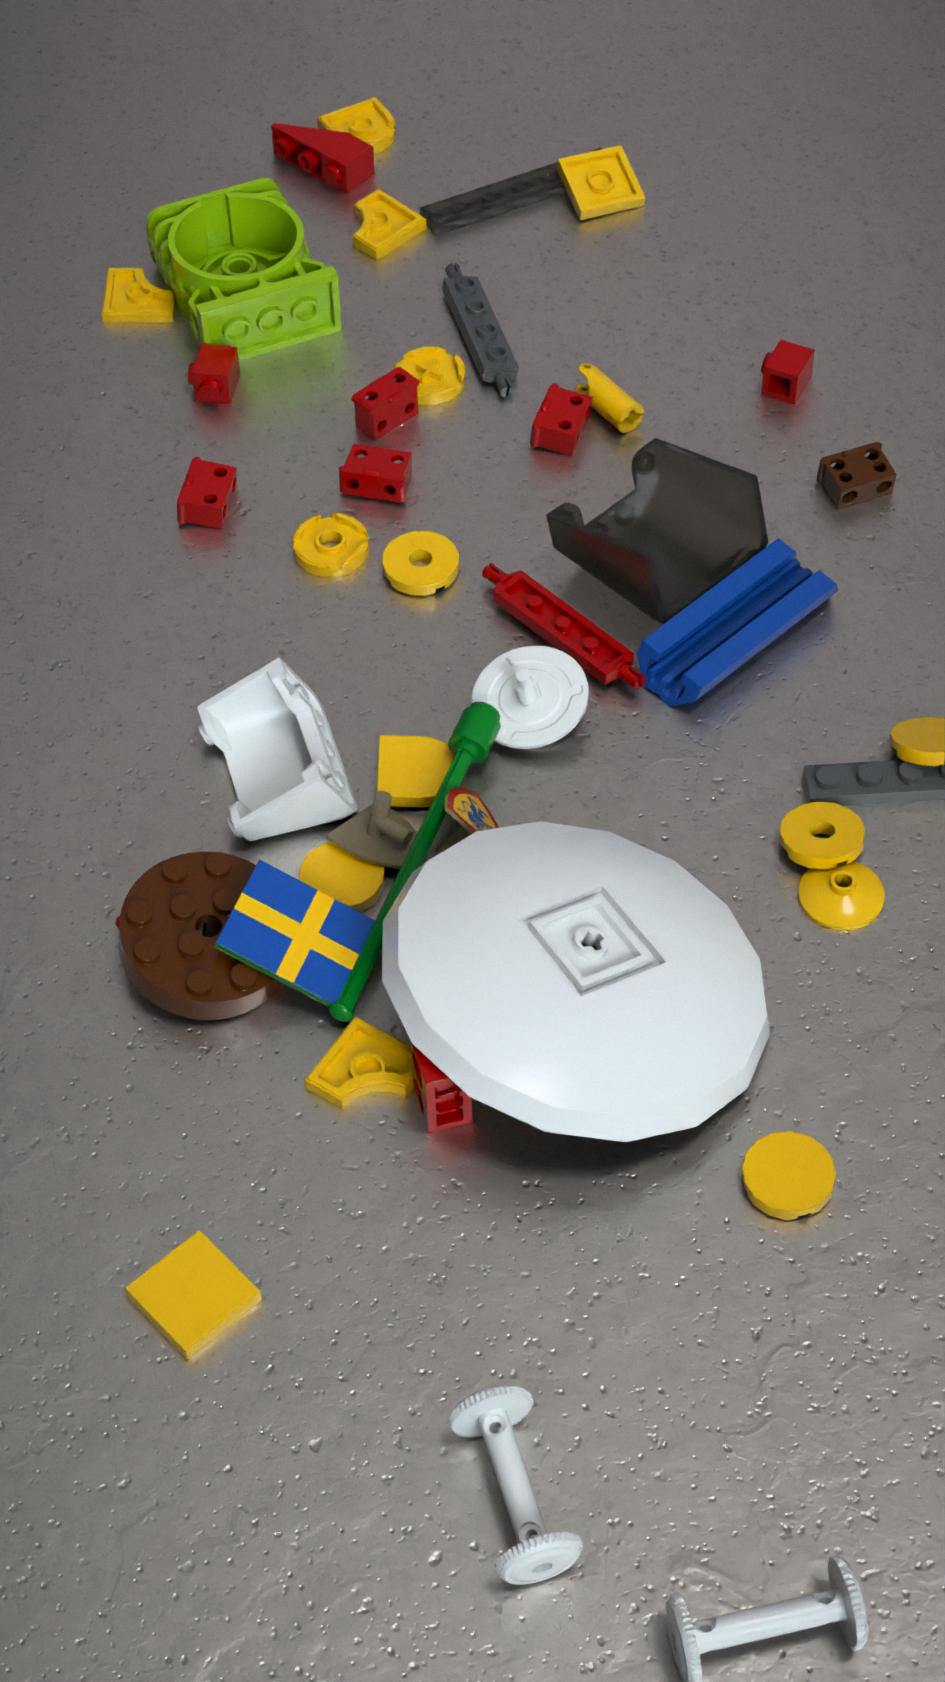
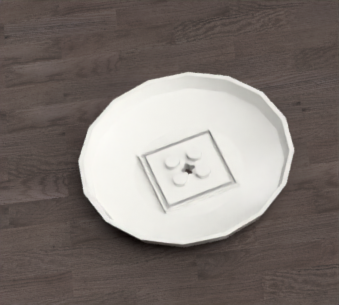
M542 821L476 831L414 870L383 920L382 983L412 1044L469 1097L544 1132L630 1142L697 1127L748 1088L770 1036L761 962L728 905L676 861L609 831Z

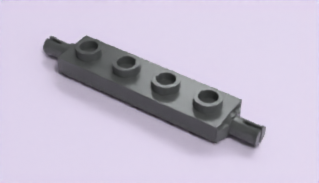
M450 263L445 268L449 278H444L442 291L482 381L495 383L501 397L505 398L507 395V398L515 393V388L511 381L517 378L519 366L478 276H463L459 264L455 263L453 266V263Z

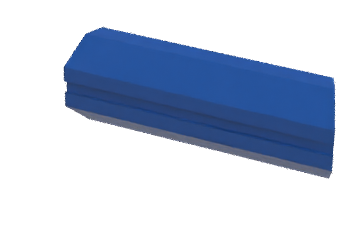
M779 538L643 639L637 651V658L641 674L646 676L644 686L650 691L656 692L661 697L660 699L670 707L695 702L838 591L837 584L820 570L813 574L809 568L806 567L804 569L801 567L800 561L795 558L797 556L796 552Z

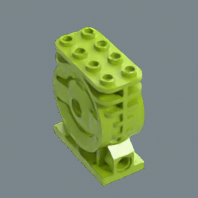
M260 178L169 203L153 209L147 216L146 231L151 258L156 263L166 285L175 292L177 307L185 319L191 323V330L200 346L203 343L237 347L238 358L243 360L342 331L338 273L333 266L326 267L323 262L310 259L308 244L304 238L303 224L296 212L288 206L286 198L280 192L274 180Z

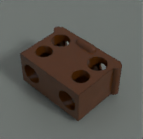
M880 442L870 443L820 459L816 481L823 484L837 509L893 492L897 474L882 452V444Z

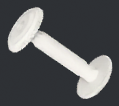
M498 1385L477 1391L459 1402L450 1414L448 1424L451 1432L459 1437L462 1436L464 1438L467 1436V1438H474L477 1436L479 1438L483 1436L518 1544L513 1546L512 1549H508L495 1562L496 1565L494 1566L497 1576L511 1584H531L554 1577L571 1567L579 1558L583 1544L577 1534L569 1532L547 1533L512 1429L514 1424H517V1422L522 1421L521 1419L526 1418V1415H529L528 1412H531L534 1401L530 1392L514 1385ZM531 1535H538L535 1536L533 1539L529 1538Z
M840 1556L829 1558L828 1577L830 1590L719 1615L702 1621L691 1622V1617L682 1595L679 1592L671 1594L666 1603L667 1627L674 1658L683 1681L703 1682L699 1654L818 1627L832 1622H839L843 1635L853 1651L861 1650L868 1639V1621L862 1593L850 1564Z

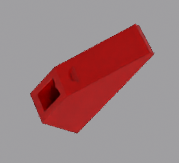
M279 123L271 125L274 154L347 194L375 174L373 146L350 133Z

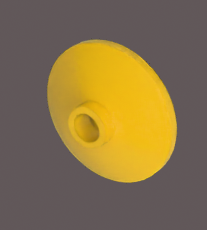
M846 860L837 863V868L833 869L809 868L800 880L798 899L805 914L817 924L833 930L848 931L867 926L879 916L884 905L885 892L882 882L871 869L855 861L847 864Z

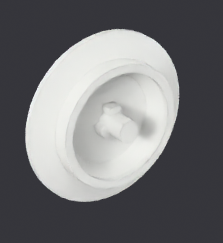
M525 646L500 655L486 666L474 685L471 704L474 702H485L492 705L500 713L501 728L495 742L511 748L532 749L554 743L575 728L586 711L589 700V687L583 669L570 655L552 647Z

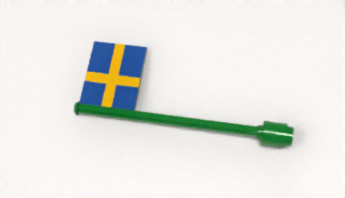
M474 702L470 707L463 710L448 741V747L454 756L452 763L376 920L259 859L214 947L328 1006L329 1012L334 1019L342 1022L350 1021L354 1017L353 1007L382 949L383 920L411 873L422 865L447 813L445 811L446 794L454 788H459L470 764H478L486 760L501 728V717L498 710L485 702Z

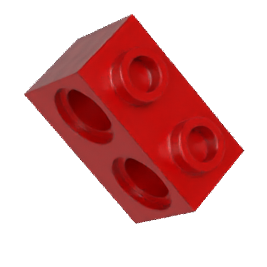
M410 1040L414 1092L428 1134L472 1123V1098L417 1049Z

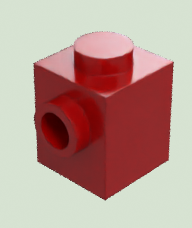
M780 339L773 352H767L761 367V373H763L761 394L795 405L812 377L815 350Z
M202 343L195 363L191 362L188 368V384L193 385L195 400L231 404L240 377L238 349L232 346Z

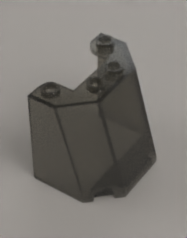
M654 438L640 448L632 459L631 469L635 490L586 525H584L579 507L568 502L552 510L546 515L553 548L650 618L665 624L766 548L768 536L759 482L756 475Z

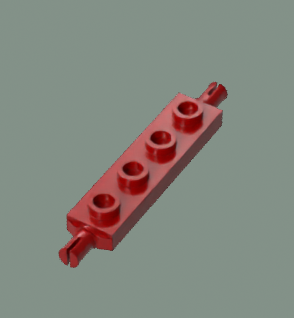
M489 563V567L488 565L485 566L482 576L496 585L493 589V601L556 649L570 655L584 670L604 685L617 678H621L632 686L634 690H639V687L641 688L644 685L646 676L631 667L634 664V653L522 570L506 574L493 563Z

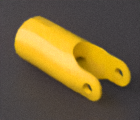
M589 363L580 364L578 371L587 378L588 384L576 385L575 392L593 397L591 407L620 432L628 433L634 430L644 416L642 405L594 365Z

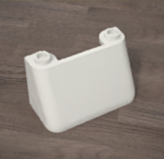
M280 657L197 706L202 721L198 725L199 731L207 744L210 746L215 744L223 751L238 801L229 806L230 815L227 816L228 825L237 838L244 837L249 842L342 820L357 812V803L324 709L310 687Z

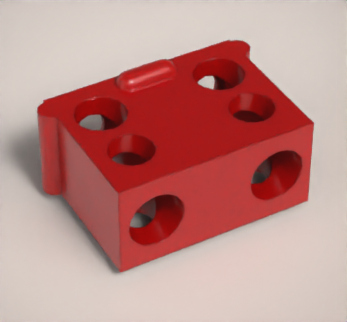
M397 367L355 393L351 401L354 402L356 428L373 441H376L418 414L417 386L420 381L403 368Z
M555 383L550 385L532 423L531 447L536 448L539 446L573 456L590 418L593 397L560 388Z
M353 443L344 466L339 467L340 492L342 494L375 500L405 502L406 489L412 476V452ZM360 454L365 455L363 458H358L357 456ZM396 460L402 461V463L399 464L393 462ZM358 482L359 486L353 487L351 484ZM390 488H395L396 492L390 493L387 490Z
M194 457L177 499L178 523L182 525L191 523L222 529L237 488V467L203 461L200 457Z

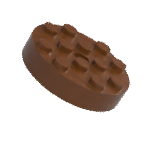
M191 852L171 857L156 864L134 883L121 909L119 954L128 978L146 999L165 1011L178 1016L198 1020H219L245 1014L265 1003L277 992L283 984L282 982L214 947L256 866L255 864L222 852ZM203 924H204L205 935H210V936H212V937H206V936H203V935H202V933H203Z

